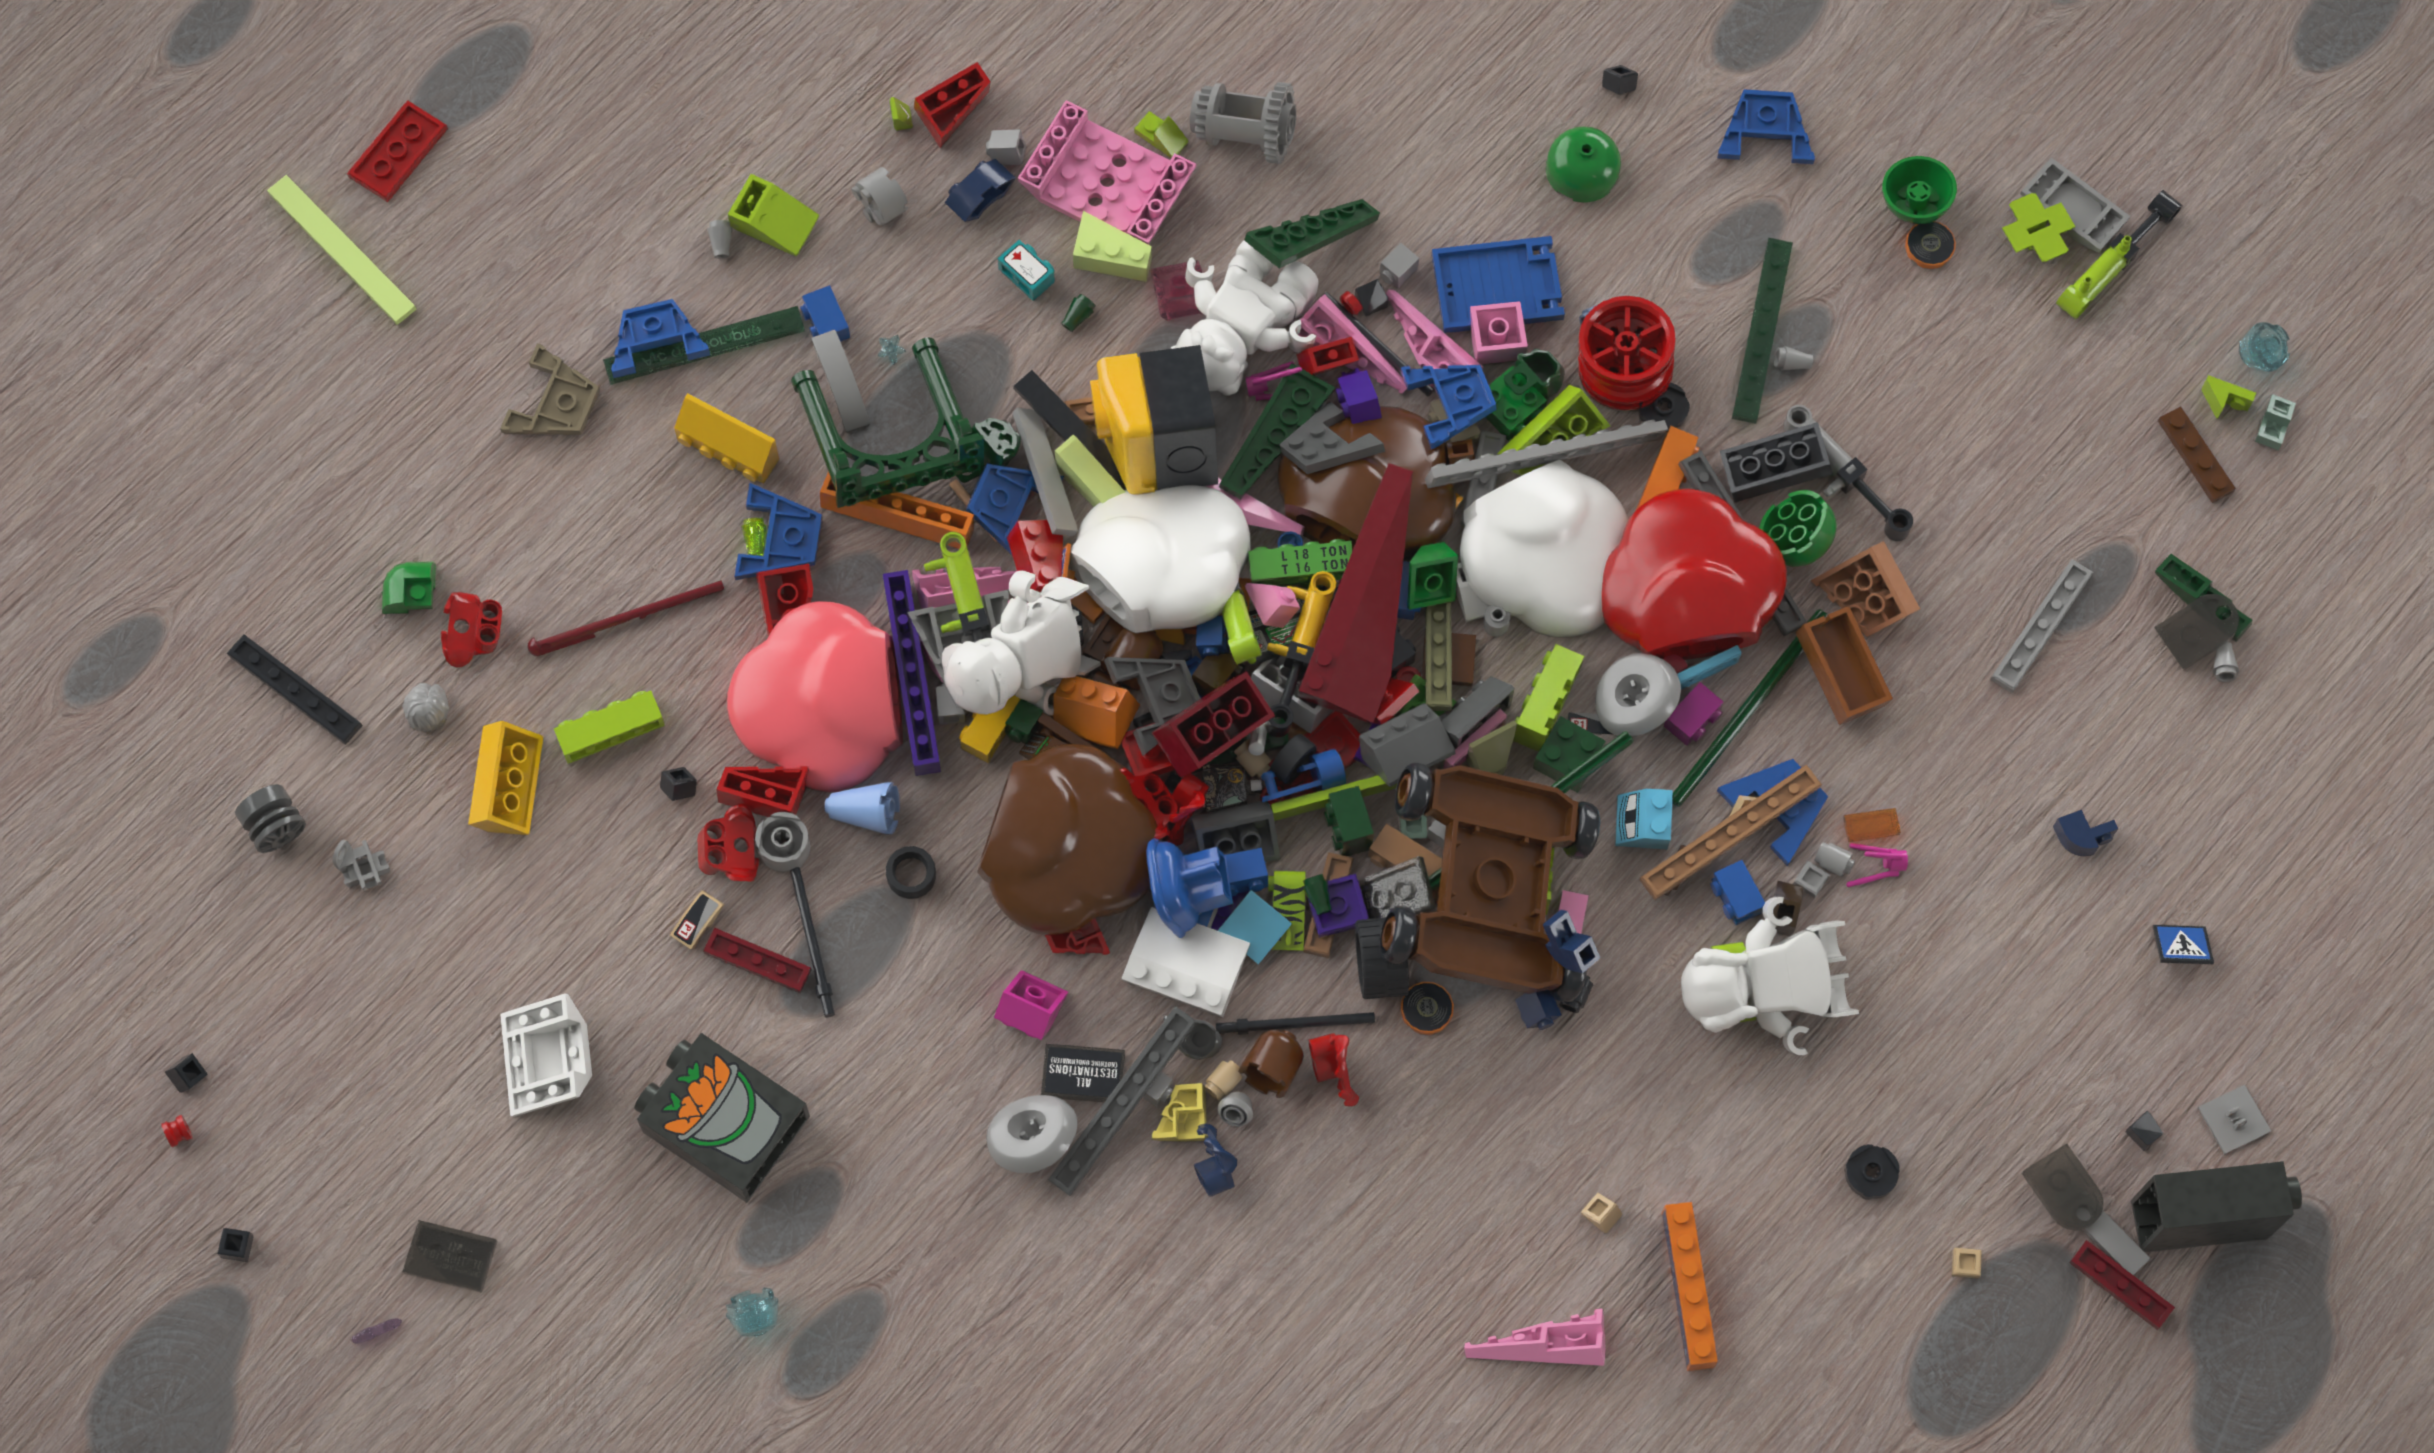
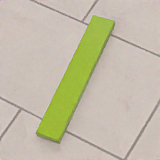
M1374 776L1273 803L1271 810L1274 821L1325 808L1324 804L1328 803L1329 793L1359 786L1362 797L1396 789L1397 784L1389 787L1379 776Z

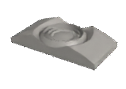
M2053 158L2042 167L2020 193L2023 197L2036 193L2045 209L2062 202L2076 226L2066 232L2074 241L2099 253L2130 219L2127 213Z

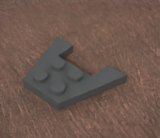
M1332 402L1327 403L1279 444L1281 453L1307 474L1385 452L1384 443L1371 433L1348 444L1329 429V426L1345 419L1343 411Z
M1107 657L1104 660L1113 684L1137 678L1155 724L1136 729L1133 732L1143 756L1158 744L1152 732L1198 701L1200 696L1185 660Z

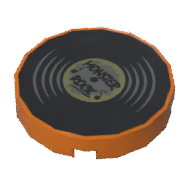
M1933 221L1913 226L1907 234L1905 249L1907 256L1911 260L1913 259L1918 266L1935 269L1944 266L1951 259L1955 251L1956 241L1953 233L1947 226Z
M1421 982L1409 988L1408 995L1403 996L1401 1015L1404 1023L1415 1032L1432 1035L1441 1032L1449 1024L1453 1016L1454 1004L1451 995L1444 987L1434 982Z

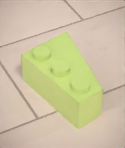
M1083 211L1073 252V268L1147 282L1152 260V246Z

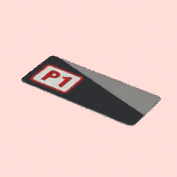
M1568 713L1569 721L1591 733L1612 734L1602 726L1597 714Z

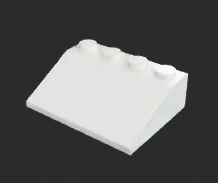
M1151 907L1129 957L1122 980L1223 1018L1251 943L1200 924H1196L1195 927L1187 931L1183 938H1178L1160 919L1156 908Z

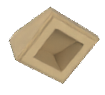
M1599 1193L1581 1211L1585 1218L1604 1233H1608L1622 1216L1618 1205Z

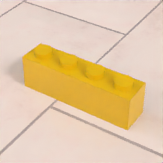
M1015 695L1007 700L1002 710L994 713H973L972 718L974 719L970 726L966 725L960 733L961 749L989 763L1006 735L1005 722L1020 701V698Z

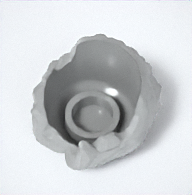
M419 683L411 689L402 705L408 723L413 729L420 732L434 731L446 723L449 711L448 700L444 689L438 684L431 686L427 683Z

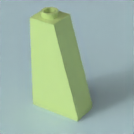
M1074 435L1055 450V462L1059 474L1064 476V479L1093 507L1098 503L1103 504L1107 500L1125 493L1121 486Z

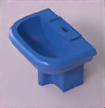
M1153 838L1148 842L1146 855L1153 901L1160 919L1178 938H1183L1187 931L1196 926L1200 913L1233 904L1226 856L1218 847L1185 855L1173 843L1162 842L1157 838Z

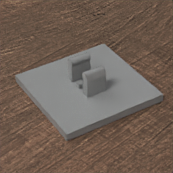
M2245 1085L2198 1107L2224 1155L2271 1132Z

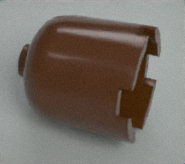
M1124 628L1100 662L1101 668L1109 674L1104 662L1107 657L1161 659L1162 652H1164L1163 643L1155 630L1135 633ZM1137 678L1122 682V686L1127 689L1140 690Z
M1270 1030L1262 1033L1239 1067L1238 1072L1240 1074L1244 1073L1247 1076L1245 1082L1255 1090L1267 1095L1268 1091L1277 1093L1276 1098H1282L1287 1093L1302 1064L1304 1051L1293 1033L1286 1030Z

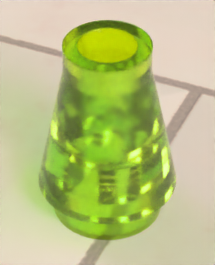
M747 518L743 520L741 529L748 555H763L767 527L764 524L763 518Z

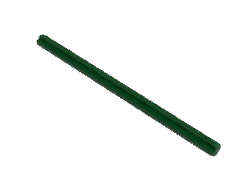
M1818 609L1808 622L1823 616L1826 617L1828 614ZM1797 636L1675 789L1672 795V804L1680 807L1804 651Z
M1624 731L1551 785V787L1558 788L1565 794L1630 746L1634 741L1632 736L1627 731ZM1442 867L1426 878L1429 893L1440 887Z

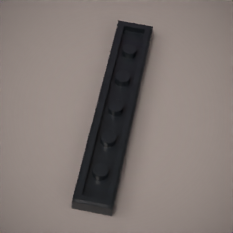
M1033 370L1013 386V389L1064 441L1068 440L1072 435L1077 437L1123 490L1126 489L1107 446L1098 439V436Z
M245 634L227 652L231 659L346 745L363 726L361 722Z

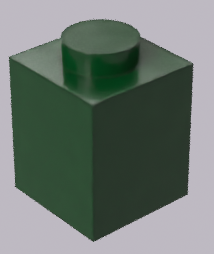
M1020 699L1005 722V733L1016 743L1028 744L1033 734L1037 731V721L1044 710Z

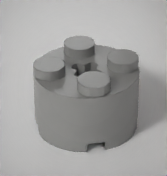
M880 167L858 181L855 187L851 188L854 197L864 205L863 213L870 222L875 220L878 225L883 226L908 210V207L904 206L908 202L898 182L895 179L889 180L886 176L889 172L885 168Z
M777 812L765 821L763 820L757 828L755 836L760 858L766 866L780 872H787L795 867L801 868L803 866V863L809 856L811 843L806 826L796 815L788 812ZM783 839H786L788 841L782 845L780 844L783 842Z

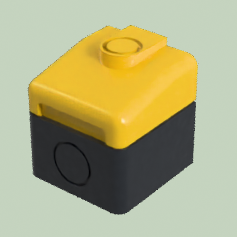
M1195 345L1139 353L1140 357H1137V353L1100 359L1097 362L1098 380L1090 381L1098 439H1105L1106 446L1127 491L1130 494L1136 495L1178 486L1218 485L1215 419L1201 346Z

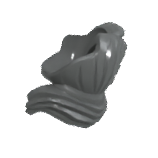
M1196 1020L1198 1023L1179 1050L1185 1056L1196 1060L1213 1057L1221 1049L1223 1038L1211 1024L1204 1020Z

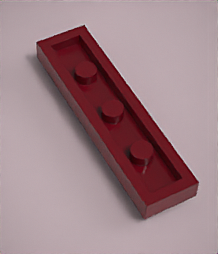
M715 927L703 950L704 954L800 994L811 972V967Z
M2088 1240L2083 1243L2069 1262L2156 1330L2163 1325L2175 1309L2172 1304Z

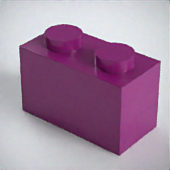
M1699 682L1675 708L1670 717L1665 721L1664 727L1688 746L1693 740L1697 742L1706 732L1704 728L1709 722L1714 724L1723 714L1721 711L1723 701Z

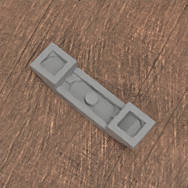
M832 330L812 337V343L822 364L846 433L870 425L861 394L836 331Z

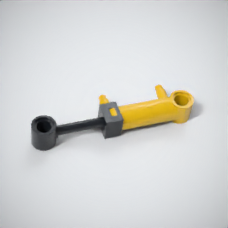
M1325 571L1317 572L1313 575L1308 590L1287 586V588H1291L1294 592L1295 598L1304 600V604L1290 646L1287 647L1270 642L1267 647L1268 651L1286 657L1284 667L1291 668L1280 703L1271 707L1275 716L1265 722L1266 731L1274 737H1283L1291 729L1293 712L1289 706L1300 672L1306 673L1335 592V577ZM1323 585L1328 590L1320 591L1316 586ZM1281 717L1285 720V723L1277 724L1273 718Z

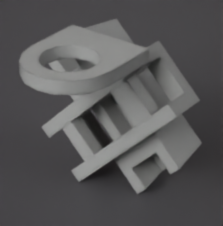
M342 840L336 847L332 861L334 866L343 873L345 878L344 884L347 887L360 884L363 891L382 884L380 876L390 872L384 851L371 854L366 840L362 841L363 846L352 849L348 841ZM367 856V858L357 861V859ZM375 878V880L365 883V881Z

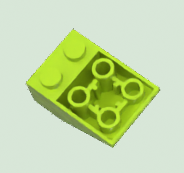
M750 174L728 212L729 224L733 229L796 257L820 217L815 211L775 184L753 174Z

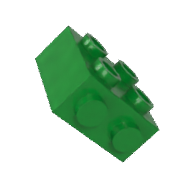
M1511 366L1489 385L1497 410L1485 417L1502 435H1506L1508 441L1528 425L1547 404V399L1534 386L1521 395H1516L1504 382V376L1513 370L1514 366ZM1516 374L1513 376L1512 382L1516 386H1524L1527 383V379L1522 374Z

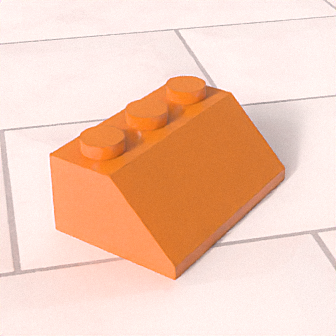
M1077 676L1062 678L1054 694L1053 719L1085 741L1118 749L1140 704L1127 689Z

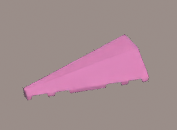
M1325 294L1300 319L1302 325L1300 333L1297 335L1300 337H1308L1310 334L1316 335L1313 347L1352 336L1359 361L1345 365L1352 370L1358 368L1360 372L1367 370L1368 375L1377 379V382L1385 383L1398 389V392L1401 394L1407 389L1403 377Z
M1218 478V485L1206 486L1219 490L1234 500L1242 509L1248 525L1284 532L1291 531L1299 535L1304 533V526L1247 493L1242 499H1239L1219 488V484L1222 481L1220 478Z
M1603 1309L1594 1310V1315L1579 1318L1578 1314L1570 1317V1321L1564 1323H1553V1321L1515 1330L1512 1331V1336L1498 1340L1496 1336L1488 1337V1342L1483 1344L1471 1345L1470 1342L1465 1343L1466 1358L1604 1366L1606 1347Z

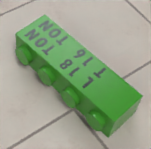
M1335 539L1330 541V543L1324 544L1308 542L1304 546L1284 544L1274 549L1257 547L1253 551H1248L1251 583L1274 586L1310 583L1313 575L1321 571L1332 574L1335 580H1341L1352 554L1351 541Z

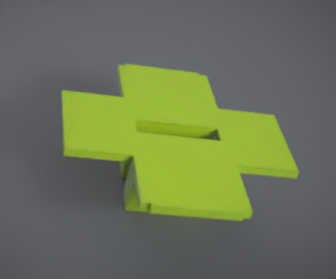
M2031 193L2009 204L2017 221L2002 227V230L2016 253L2027 248L2029 251L2034 249L2040 260L2047 262L2069 251L2060 234L2076 226L2062 202L2045 209L2036 193Z

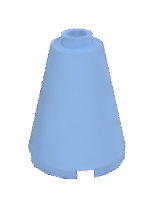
M885 782L834 792L825 800V812L829 814L830 819L882 834L892 835L898 825V820H894L895 812H900L899 791L897 786H893V782Z

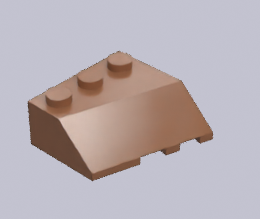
M1884 541L1811 580L1828 594L1827 597L1833 603L1836 602L1841 608L1850 607L1861 632L1866 637L1920 610Z

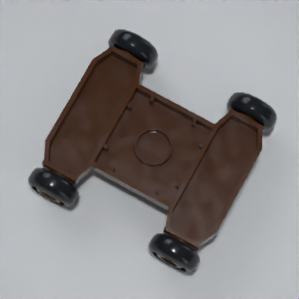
M1415 762L1408 764L1402 771L1396 787V813L1401 819L1408 821L1418 820L1421 816H1430L1446 826L1437 912H1421L1416 916L1409 907H1393L1386 915L1381 928L1379 950L1382 959L1386 963L1393 965L1403 964L1407 959L1415 960L1431 973L1527 994L1549 990L1550 994L1558 1001L1571 1002L1575 1000L1584 986L1587 970L1584 973H1579L1564 968L1551 956L1545 946L1549 942L1548 936L1544 933L1543 924L1545 923L1551 851L1552 847H1561L1570 858L1584 859L1588 857L1593 851L1599 836L1600 814L1598 808L1589 802L1573 801L1555 787L1458 765L1443 770L1435 769L1431 773V770L1424 764Z

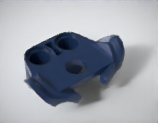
M1207 1123L1200 1124L1197 1134H1205L1204 1144L1207 1146L1206 1152L1213 1157L1194 1164V1168L1202 1187L1208 1196L1212 1197L1235 1187L1231 1173L1237 1167V1158L1220 1145L1216 1139L1217 1129L1213 1125Z

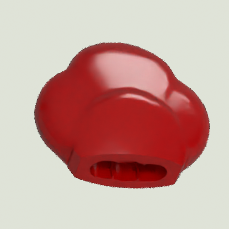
M1689 488L1660 493L1645 502L1632 514L1626 523L1620 544L1611 552L1606 561L1602 583L1604 622L1611 632L1625 643L1640 650L1641 653L1654 655L1662 659L1671 654L1679 655L1684 660L1704 658L1722 653L1736 645L1740 649L1758 643L1762 634V628L1772 618L1783 600L1787 582L1785 560L1777 544L1767 533L1743 521L1733 507L1722 498L1709 492Z

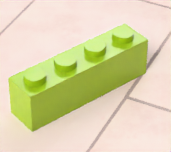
M650 690L648 692H637L625 701H614L602 710L588 711L579 719L565 720L553 729L567 764L661 728L665 724L653 693Z

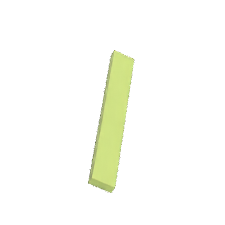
M287 175L267 190L268 194L397 325L416 310L415 305Z

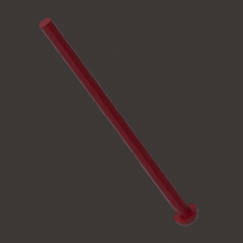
M720 580L536 641L533 637L529 640L527 648L533 656H541L595 638L594 633L623 624L634 618L639 617V619H643L647 615L722 591L724 586Z

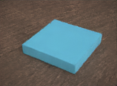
M1251 890L1218 931L1251 943L1246 955L1259 965L1292 923Z

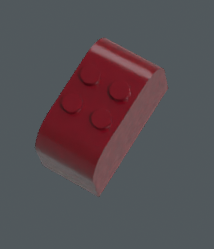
M1246 671L1190 705L1154 730L1152 735L1179 777H1183L1201 768L1275 715Z

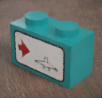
M1021 240L1016 241L998 258V269L1033 301L1055 282L1053 266L1047 260L1042 261L1037 256L1035 249L1029 244L1025 245Z

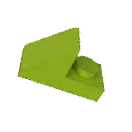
M1149 111L1134 128L1135 134L1170 158L1173 157L1174 153L1178 155L1188 143L1186 136L1169 116L1163 121Z
M2210 375L2206 378L2201 389L2217 419L2223 411L2225 403L2233 409L2248 411L2256 396V392Z

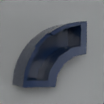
M996 159L988 162L981 161L974 171L960 183H956L950 188L948 192L949 197L944 203L964 222L979 219L992 203L1005 196L1016 177Z

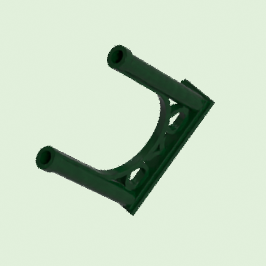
M928 337L918 340L913 344L912 351L938 413L937 425L924 442L905 452L891 455H873L850 447L837 432L815 372L803 370L792 377L791 383L795 392L800 396L834 484L838 508L853 506L858 502L878 499L887 494L900 493L909 488L926 486L934 481L951 479L956 475L967 472L973 473L984 468V437L979 435V433L973 434L968 419L964 418L938 355L939 348L935 339ZM944 426H946L951 440L941 437ZM933 446L945 447L949 450L946 455L933 457L928 453ZM923 455V460L925 462L914 465L915 463L920 461V456ZM847 457L855 461L851 468ZM865 465L876 467L879 471L874 475L861 476L860 469ZM884 466H888V470L893 469L894 471L885 473Z

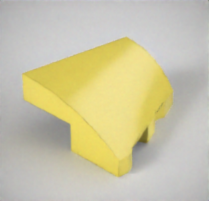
M1202 1083L1175 1085L1171 1093V1100L1161 1114L1163 1117L1157 1130H1154L1152 1133L1153 1140L1204 1141L1206 1139L1205 1134H1197L1198 1126L1206 1123V1090Z

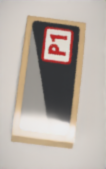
M702 890L680 918L670 936L688 948L695 949L704 932L713 925L725 904Z

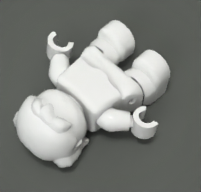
M1243 240L1237 248L1236 256L1229 263L1223 285L1216 293L1211 282L1214 265L1209 266L1207 272L1199 273L1194 270L1196 261L1193 257L1189 258L1185 279L1194 288L1196 307L1206 315V319L1199 321L1191 329H1185L1177 344L1170 349L1195 345L1201 346L1209 391H1219L1225 396L1237 393L1242 383L1243 373L1248 366V363L1245 361L1247 354L1252 355L1257 349L1271 352L1287 348L1289 345V348L1294 352L1300 353L1314 346L1316 335L1310 334L1308 337L1298 336L1297 334L1300 333L1302 325L1301 320L1293 323L1294 316L1295 318L1303 316L1315 301L1319 283L1316 274L1308 266L1299 261L1286 265L1279 274L1277 282L1270 287L1263 283L1262 279L1271 271L1274 265ZM1293 323V324L1291 325L1289 331H1287L1285 328H1283V327H1285V326H1287V325Z
M1772 897L1763 906L1765 920H1760L1747 934L1745 951L1742 953H1730L1719 949L1702 948L1694 955V958L1686 965L1681 977L1683 1002L1687 1011L1693 1018L1701 1022L1706 1030L1717 1033L1724 1029H1729L1745 1018L1756 1016L1761 1028L1778 1038L1783 1036V1044L1787 1051L1796 1055H1806L1808 1052L1805 1048H1796L1794 1046L1793 1038L1799 1032L1806 1034L1809 1028L1799 1025L1791 1026V1021L1781 1011L1794 1010L1822 1017L1859 1014V1010L1850 1008L1847 1002L1844 981L1845 978L1849 977L1848 973L1830 975L1828 964L1846 960V956H1842L1840 953L1836 935V928L1844 926L1845 921H1831L1820 923L1819 925H1811L1805 930L1797 932L1778 943L1771 944L1777 932L1776 926H1785L1792 921L1787 916L1779 920L1775 918L1773 909L1777 904L1783 903L1784 897Z

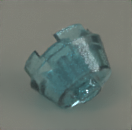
M2260 322L2255 324L2241 339L2239 354L2242 361L2250 368L2267 372L2275 371L2289 359L2290 353L2287 354V341L2290 339L2287 332L2280 325Z
M763 1288V1293L751 1294L750 1290H747L730 1298L732 1304H726V1317L739 1335L760 1336L777 1325L779 1300L774 1296L771 1288Z

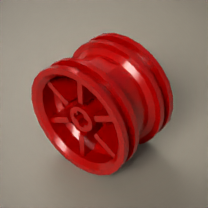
M1619 296L1605 300L1595 306L1585 316L1579 332L1578 372L1583 388L1591 398L1606 407L1626 411L1639 409V403L1643 402L1641 408L1649 406L1667 391L1673 377L1676 342L1675 330L1670 317L1652 301L1635 296ZM1599 348L1604 349L1599 353L1596 352V350ZM1650 349H1655L1657 353L1655 354Z

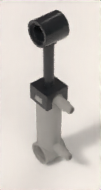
M1794 405L1788 410L1783 426L1786 432L1816 423V421L1812 418L1809 408L1803 405ZM1792 419H1800L1803 423L1796 424ZM1819 425L1832 468V475L1835 477L1834 482L1824 490L1825 496L1829 497L1840 489L1847 494L1855 487L1885 518L1884 531L1886 536L1893 541L1906 539L1913 525L1911 513L1902 508L1892 511L1863 481L1868 469L1856 457L1852 459ZM1893 522L1902 523L1904 528L1896 527Z

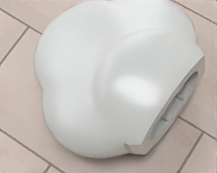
M1561 460L1551 462L1491 491L1474 501L1464 510L1465 528L1460 545V559L1464 576L1476 596L1485 605L1503 608L1504 611L1510 612V616L1517 617L1525 625L1538 633L1553 637H1571L1589 633L1605 623L1602 612L1604 568L1609 555L1620 544L1628 517L1621 502L1604 484L1572 469Z
M1197 485L1178 486L1136 495L1124 490L1125 493L1115 496L1103 504L1098 503L1085 516L1079 527L1076 542L1070 551L1072 571H1075L1074 576L1078 582L1089 586L1086 592L1109 616L1123 627L1135 633L1159 629H1184L1212 620L1222 613L1226 602L1234 593L1239 582V575L1249 559L1248 551H1250L1251 546L1250 531L1242 509L1224 493L1210 487Z

